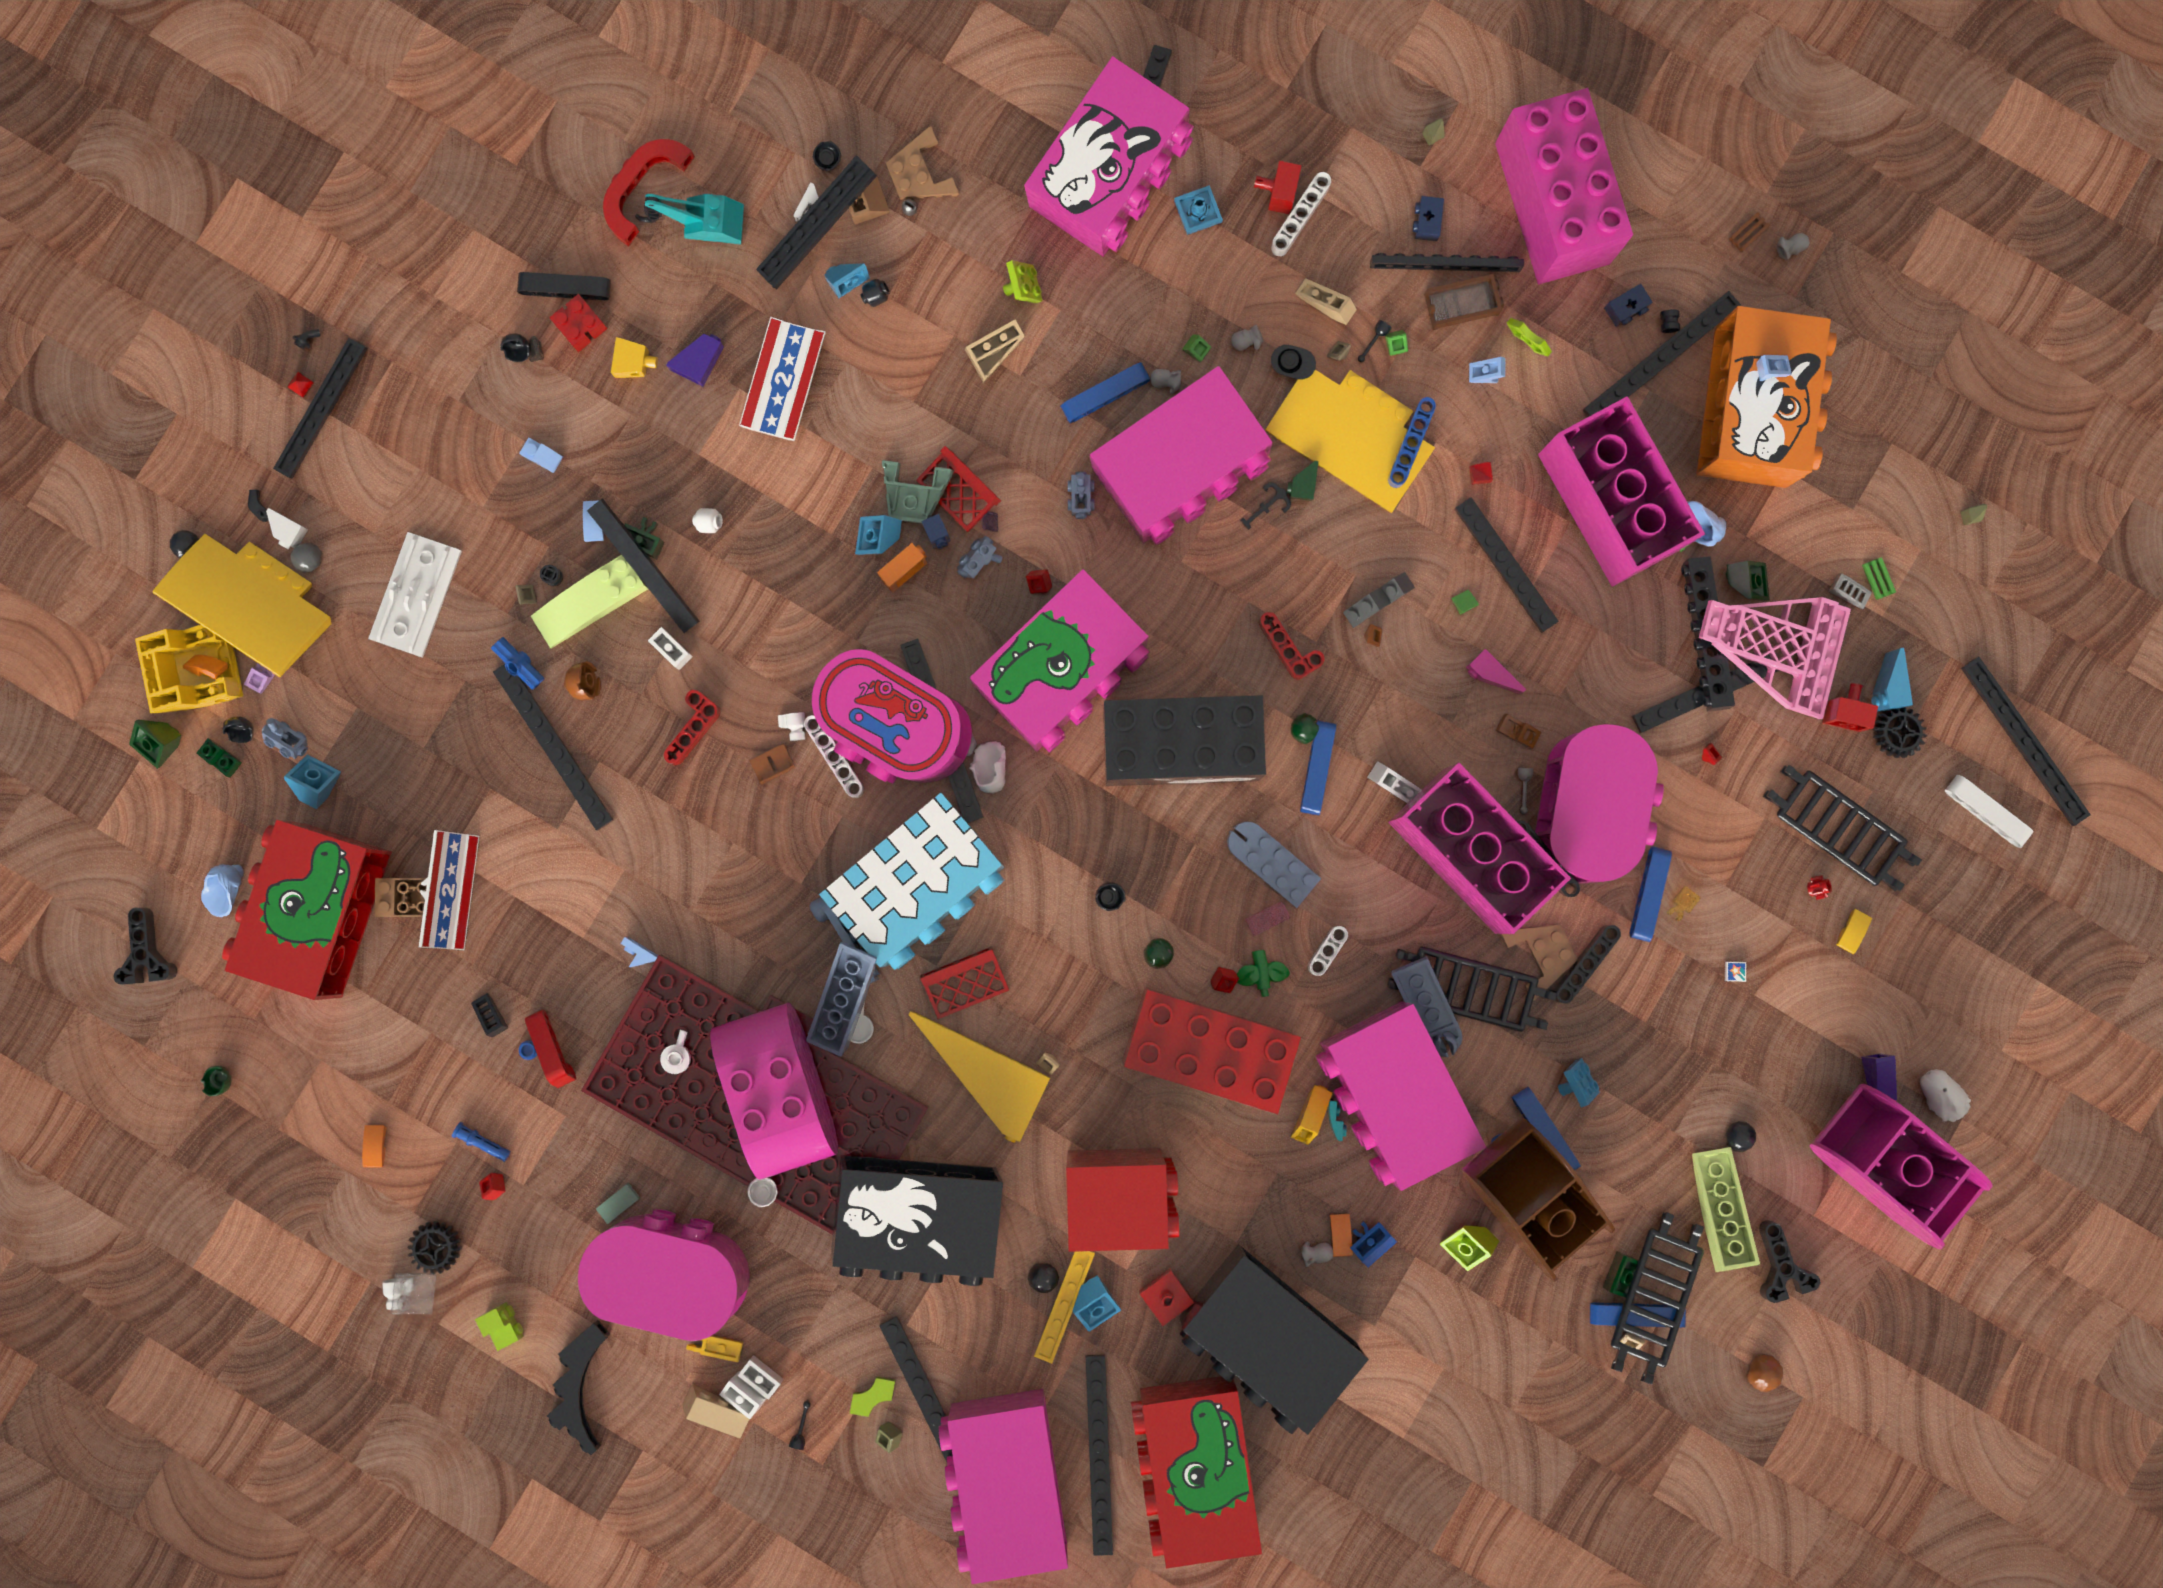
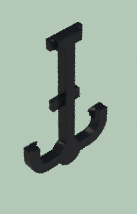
M1268 483L1263 487L1266 492L1269 487H1273L1277 494L1266 505L1261 503V509L1248 520L1244 518L1240 520L1248 530L1251 528L1249 523L1265 511L1266 514L1270 512L1268 507L1278 499H1284L1287 503V506L1281 509L1284 513L1290 509L1291 501L1286 496L1287 492L1285 489H1280L1275 483Z

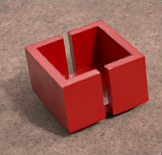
M577 294L565 304L567 306L565 310L561 307L549 318L577 352H580L591 343L590 339L585 335L587 331L596 339L607 330V327L583 298Z

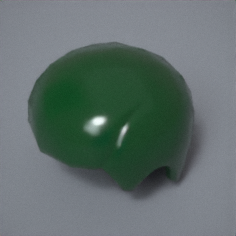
M1307 713L1298 715L1291 723L1290 731L1292 737L1301 744L1311 742L1319 731V726L1315 722L1316 718Z
M1163 938L1153 939L1144 950L1145 962L1155 969L1168 966L1174 956L1173 946Z
M211 1066L208 1068L201 1079V1082L204 1084L202 1092L208 1096H219L228 1091L232 1083L229 1070L223 1066Z

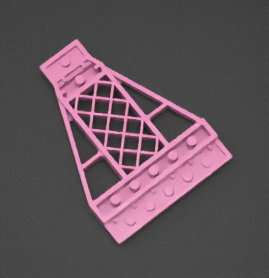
M1824 597L1731 606L1709 600L1699 638L1712 642L1714 647L1786 709L1817 719H1823L1851 609L1838 605L1839 602ZM1812 603L1807 627L1788 622L1792 604ZM1783 605L1780 619L1750 609L1754 607ZM1749 618L1752 619L1755 625L1750 630L1745 622ZM1767 623L1772 631L1768 635L1765 634L1762 628ZM1783 629L1788 636L1784 641L1779 634ZM1755 630L1758 631L1761 637L1756 642L1751 634ZM1773 635L1778 643L1774 647L1771 646L1768 640ZM1799 635L1803 638L1801 646H1799L1796 637ZM1745 636L1750 643L1746 648H1744L1740 640ZM1789 641L1794 648L1790 653L1785 646ZM1763 642L1767 651L1761 654L1757 645ZM1779 647L1784 655L1780 659L1777 658L1774 652ZM1753 649L1755 654L1749 653L1747 651ZM1795 653L1798 656L1797 664H1794L1791 658ZM1769 654L1772 660L1764 658V656ZM1738 657L1765 665L1767 667L1765 680ZM1786 659L1788 665L1782 664L1780 662ZM1775 669L1793 675L1788 700L1771 686Z

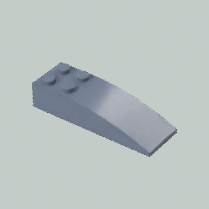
M843 942L839 944L806 1042L840 1057L849 1047L861 1014L877 957Z

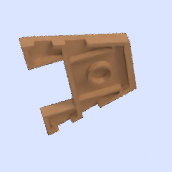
M931 126L886 162L900 200L959 195L952 177L934 184L920 151L938 144Z
M1561 925L1518 929L1514 934H1501L1507 948L1526 940L1542 974V977L1538 978L1537 987L1548 989L1578 960ZM1530 983L1525 984L1527 991ZM1535 995L1533 1001L1536 1000L1539 996Z

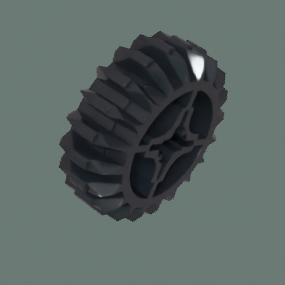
M1906 707L1885 710V714L1879 715L1881 720L1875 721L1878 727L1872 729L1877 732L1873 738H1878L1879 741L1875 745H1882L1880 751L1884 752L1887 750V756L1893 755L1894 758H1899L1900 756L1907 758L1908 755L1913 756L1915 751L1921 750L1919 745L1925 744L1922 738L1927 737L1923 733V730H1926L1927 727L1921 726L1924 720H1918L1920 714H1913V709L1906 710ZM1897 717V722L1894 723V726L1888 728L1890 721ZM1895 730L1901 731L1904 735L1899 736L1900 734ZM1912 737L1910 743L1903 748L1906 738Z
M434 1221L433 1224L427 1222L425 1226L420 1225L418 1227L419 1231L415 1230L413 1232L414 1237L409 1238V1241L413 1243L407 1247L409 1250H412L408 1256L414 1257L411 1263L417 1262L416 1269L419 1270L423 1267V1273H427L430 1270L431 1275L436 1274V1272L441 1274L444 1272V1269H451V1265L457 1263L454 1258L460 1257V1254L456 1251L462 1249L461 1246H457L461 1239H455L454 1237L458 1232L451 1233L453 1226L446 1228L445 1222L440 1225L438 1221ZM435 1233L442 1235L446 1241L440 1240ZM427 1234V1244L424 1248H421L422 1240ZM435 1245H436V1246H440V1245H442L441 1247L437 1248V1250H436V1249H435V1250H433V1249L428 1250V1249L431 1248L432 1246H435ZM448 1247V1254L444 1261H442L443 1249ZM424 1254L429 1255L434 1262L427 1260Z

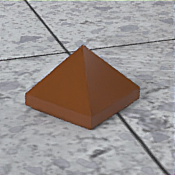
M1370 624L1364 634L1366 642L1380 647L1382 628Z

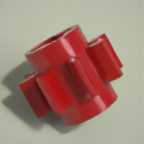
M1823 875L1811 878V882L1807 884V889L1810 896H1816V900L1829 897L1828 893L1832 892V885L1828 878L1824 879Z

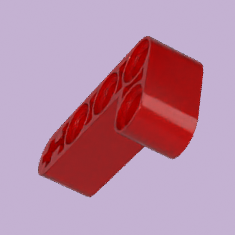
M1266 612L1261 616L1259 626L1292 678L1300 680L1322 666L1324 663L1322 652L1314 650L1302 657L1277 616L1272 612ZM1265 618H1267L1268 620L1272 619L1271 626L1269 624H1264L1266 620ZM1274 634H1281L1283 641L1276 642L1273 638ZM1284 650H1291L1293 652V658H1286L1284 656ZM1313 655L1318 656L1320 663L1317 665L1312 664L1310 657ZM1297 665L1301 666L1304 673L1301 675L1296 674L1294 667Z
M690 690L685 696L686 703L696 713L664 752V759L672 765H679L685 760L720 716V708L697 690ZM694 695H699L700 697L697 704H692L691 698ZM713 706L715 709L714 714L707 716V708ZM701 721V730L695 731V723ZM685 736L690 737V743L687 746L682 744V739ZM678 745L680 748L684 749V751H680L678 748H676V746ZM672 752H673V753H676V756H677V759H676V760H675V759H672V756H671V753H672Z
M541 1009L525 1017L527 1029L547 1081L557 1088L577 1079L572 1066L565 1062L546 1011Z

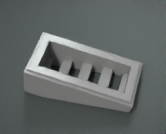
M1842 573L1836 576L1828 591L1860 609H1864L1872 594L1871 591ZM1842 583H1844L1845 586H1844V588L1841 590L1840 587H1841ZM1848 587H1852L1850 592L1847 594L1846 591ZM1856 589L1858 592L1855 598H1853L1852 595ZM1861 593L1865 594L1862 601L1859 602L1858 599Z

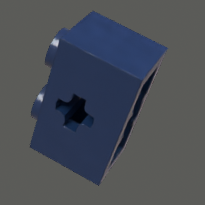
M1421 196L1419 202H1416L1414 214H1417V221L1414 220L1412 232H1415V239L1438 241L1441 233L1444 198Z
M1640 283L1610 301L1604 309L1616 327L1620 324L1625 326L1633 320L1632 317L1635 315L1642 316L1648 312V307L1653 302Z
M939 514L921 521L933 549H942L948 546V542L951 540Z

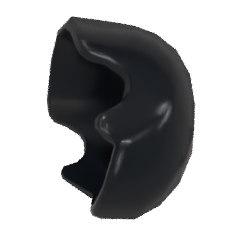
M827 141L820 142L815 147L812 157L818 168L831 171L840 164L842 155L840 148L835 143Z
M512 333L502 338L500 350L504 351L507 360L523 362L528 359L530 344L524 336Z
M188 530L177 531L172 535L169 547L175 556L181 558L199 538L195 533Z
M235 716L225 720L223 723V734H228L229 741L247 743L252 740L254 728L248 719Z
M1106 882L1095 893L1096 903L1103 910H1117L1126 900L1125 891L1114 882Z
M1735 1122L1726 1131L1727 1145L1735 1152H1745L1751 1149L1756 1142L1755 1129L1747 1122Z
M1035 1264L1029 1270L1027 1279L1029 1285L1035 1291L1048 1293L1058 1285L1059 1275L1057 1270L1050 1264Z

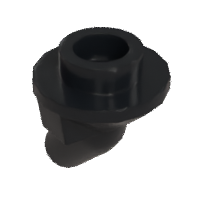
M319 329L310 330L300 335H294L292 338L295 340L294 344L299 348H310L309 338L320 337Z

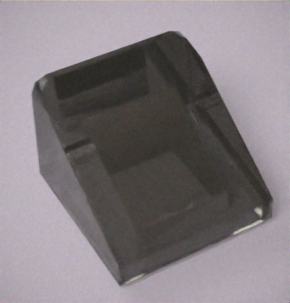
M533 336L528 341L530 344V362L543 360L544 358L541 342L537 337Z

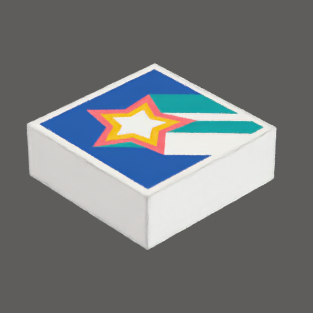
M1725 962V981L1746 982V962Z

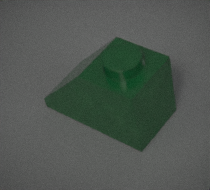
M1319 461L1311 463L1293 477L1291 482H1288L1287 493L1290 494L1289 498L1314 500Z

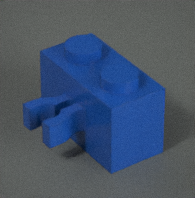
M1362 1222L1361 1225L1364 1227L1365 1235L1359 1233L1356 1229L1353 1230L1354 1234L1360 1239L1350 1248L1367 1267H1370L1397 1243L1380 1222L1371 1230L1365 1222Z

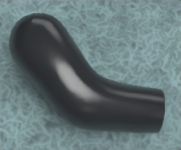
M249 490V510L260 521H269L267 509L260 502V491Z

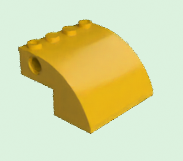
M198 625L185 630L164 629L135 638L150 713H166L201 708L244 696L234 647L204 626ZM194 655H207L228 663V669L215 680L205 674L197 676L183 669V665Z

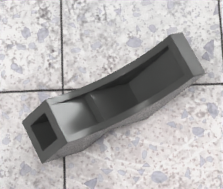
M1404 572L1363 597L1343 613L1352 627L1355 628L1383 608L1409 593L1415 586Z

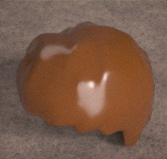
M1767 1354L1758 1355L1753 1358L1747 1374L1748 1382L1761 1392H1769L1780 1386L1783 1378V1367L1780 1365V1362L1774 1356Z

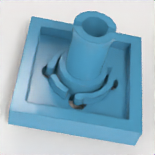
M1210 185L1174 198L1187 235L1217 225L1223 221Z
M1582 1058L1575 1060L1563 1072L1568 1082L1558 1085L1562 1096L1574 1092L1581 1108L1589 1105L1600 1093L1597 1082L1590 1075L1589 1066L1584 1063Z

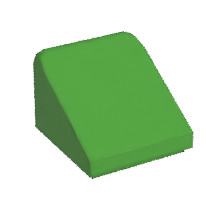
M1403 330L1391 332L1385 336L1390 356L1408 352L1407 336Z
M1195 334L1190 337L1183 347L1186 353L1199 362L1203 360L1211 349V346L1200 335Z
M1469 589L1451 598L1460 615L1479 605Z

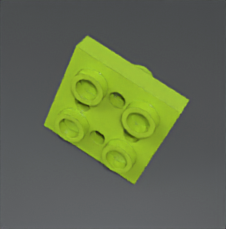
M1014 260L1007 262L1011 282L1003 285L1004 293L1007 296L1014 294L1016 300L1036 304L1043 301L1034 265Z

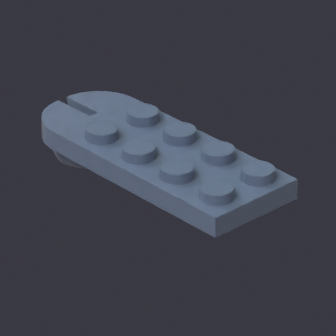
M1241 822L1233 826L1232 828L1240 832L1246 838V841L1242 840L1233 831H1229L1227 839L1229 851L1295 908H1298L1321 878L1259 825L1253 822Z
M821 897L810 903V910L816 920L825 922L829 919L843 943L866 952L864 948L859 947L856 938ZM876 966L870 984L879 980L877 975L880 973Z
M1426 956L1391 971L1404 1001L1414 1004L1439 1055L1449 1057L1442 1037L1447 1040L1451 1053L1454 1055L1462 1043V1031L1428 957Z

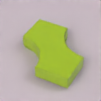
M1513 318L1507 321V325L1513 335L1524 341L1533 352L1544 356L1551 354L1552 351L1545 339L1534 334L1524 322Z
M876 1377L874 1384L868 1390L853 1393L850 1414L869 1417L875 1405L883 1401H892L896 1380Z

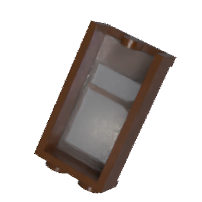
M1494 274L1428 288L1424 296L1433 330L1495 315L1498 316L1504 308V302L1502 297H1499V282L1494 278Z

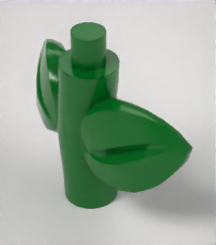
M1265 950L1252 951L1255 965H1244L1237 973L1239 978L1237 983L1242 986H1254L1257 984V990L1261 991V997H1268V989L1271 988L1270 981L1275 983L1281 982L1290 975V972L1281 962L1273 961L1268 963Z

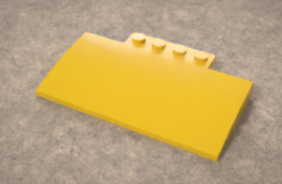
M1317 370L1306 379H1298L1265 429L1266 432L1312 462L1319 461L1318 466L1390 513L1393 512L1435 449L1434 446L1422 440L1407 480L1400 488L1391 487L1388 484V476L1407 431L1404 425L1412 415L1413 410L1351 370L1340 385ZM1407 440V444L1409 446H1416L1415 440ZM1400 457L1402 464H1409L1407 457ZM1399 474L1393 475L1394 481H1402V477Z
M204 534L178 560L153 590L154 594L279 677L331 625L330 616L302 598L312 588V583L251 542H248L235 554L207 534Z

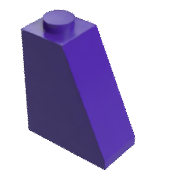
M703 334L672 358L666 366L670 371L704 387L724 346L720 342L721 339L717 336Z
M1879 1053L1861 1057L1867 1085L1897 1101L1895 1055Z

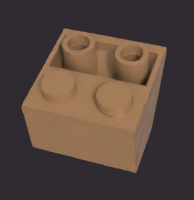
M878 177L870 183L849 207L854 225L890 213Z

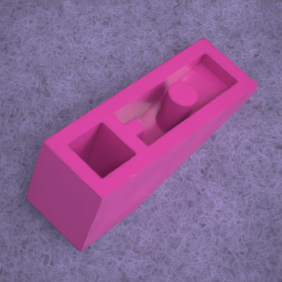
M1486 649L1466 667L1468 674L1475 680L1478 679L1479 681L1517 694H1521L1526 690Z

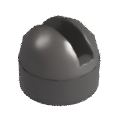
M907 199L903 202L902 210L904 214L912 216L917 212V204L914 200Z

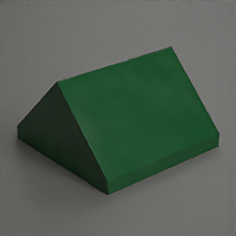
M1616 1251L1603 1288L1613 1294L1626 1298L1638 1260Z

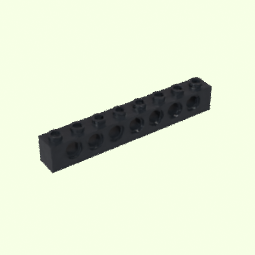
M1711 556L1690 558L1683 563L1681 572L1686 580L1684 590L1689 599L1687 609L1692 617L1690 627L1695 635L1693 646L1698 654L1696 664L1701 672L1699 682L1704 691L1703 705L1706 707L1707 712L1731 709L1735 706L1728 658L1714 647L1712 642L1699 638L1703 623L1700 612L1705 613L1709 600L1718 602ZM1694 575H1698L1701 578V582H1697ZM1697 593L1704 596V601L1698 599ZM1707 649H1710V650L1713 651V654H1714L1713 657H1711V656H1709V655L1707 654V652H1706ZM1710 667L1716 670L1717 675L1710 673ZM1713 686L1719 688V694L1714 693Z

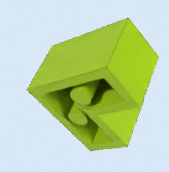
M507 1302L475 1319L482 1336L490 1335L497 1351L524 1337L521 1324L517 1323L514 1318V1309Z

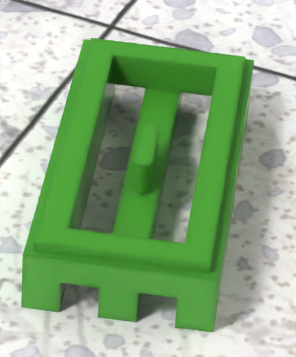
M1882 557L1862 565L1876 600L1896 593ZM1869 566H1872L1876 580L1879 583L1883 594L1880 593Z

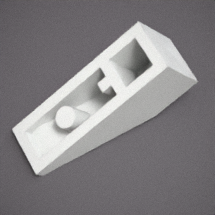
M1378 761L1367 777L1406 803L1422 790Z

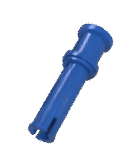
M459 1122L454 1129L452 1137L463 1140L468 1146L474 1145L503 1162L510 1155V1150L482 1137L476 1129L471 1130L464 1126L462 1122Z

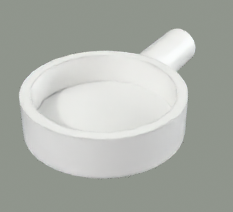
M864 1005L851 1042L857 1044L868 1041L874 1032L871 1019L864 1015Z
M680 1030L676 1044L666 1047L661 1054V1065L668 1073H682L690 1065L691 1055L688 1049L684 1047L687 1031Z

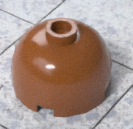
M586 661L572 665L565 675L564 687L573 698L590 700L600 694L601 680L600 677L596 679V667Z

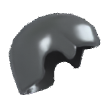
M299 544L292 550L291 562L298 571L304 573L313 572L321 564L320 557L322 552L315 544Z

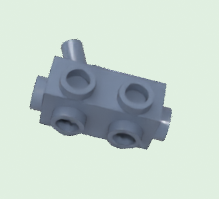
M1076 472L1075 475H1071V480H1068V492H1072V499H1068V511H1072V515H1076V519H1086L1087 515H1091V511H1094V499H1091V492H1094V480H1090V475H1087L1086 472ZM1083 503L1085 507L1083 509H1079L1078 504Z
M987 536L979 538V540L976 539L971 544V550L968 554L960 558L957 573L965 579L967 577L974 578L984 564L988 565L990 561L1001 563L1002 556L994 554L997 549L992 545L994 542Z
M269 718L266 721L267 724L262 729L265 745L269 748L275 746L280 749L279 752L286 758L291 756L296 759L298 756L302 757L307 752V739L303 733L295 732L283 721L279 722L273 718Z

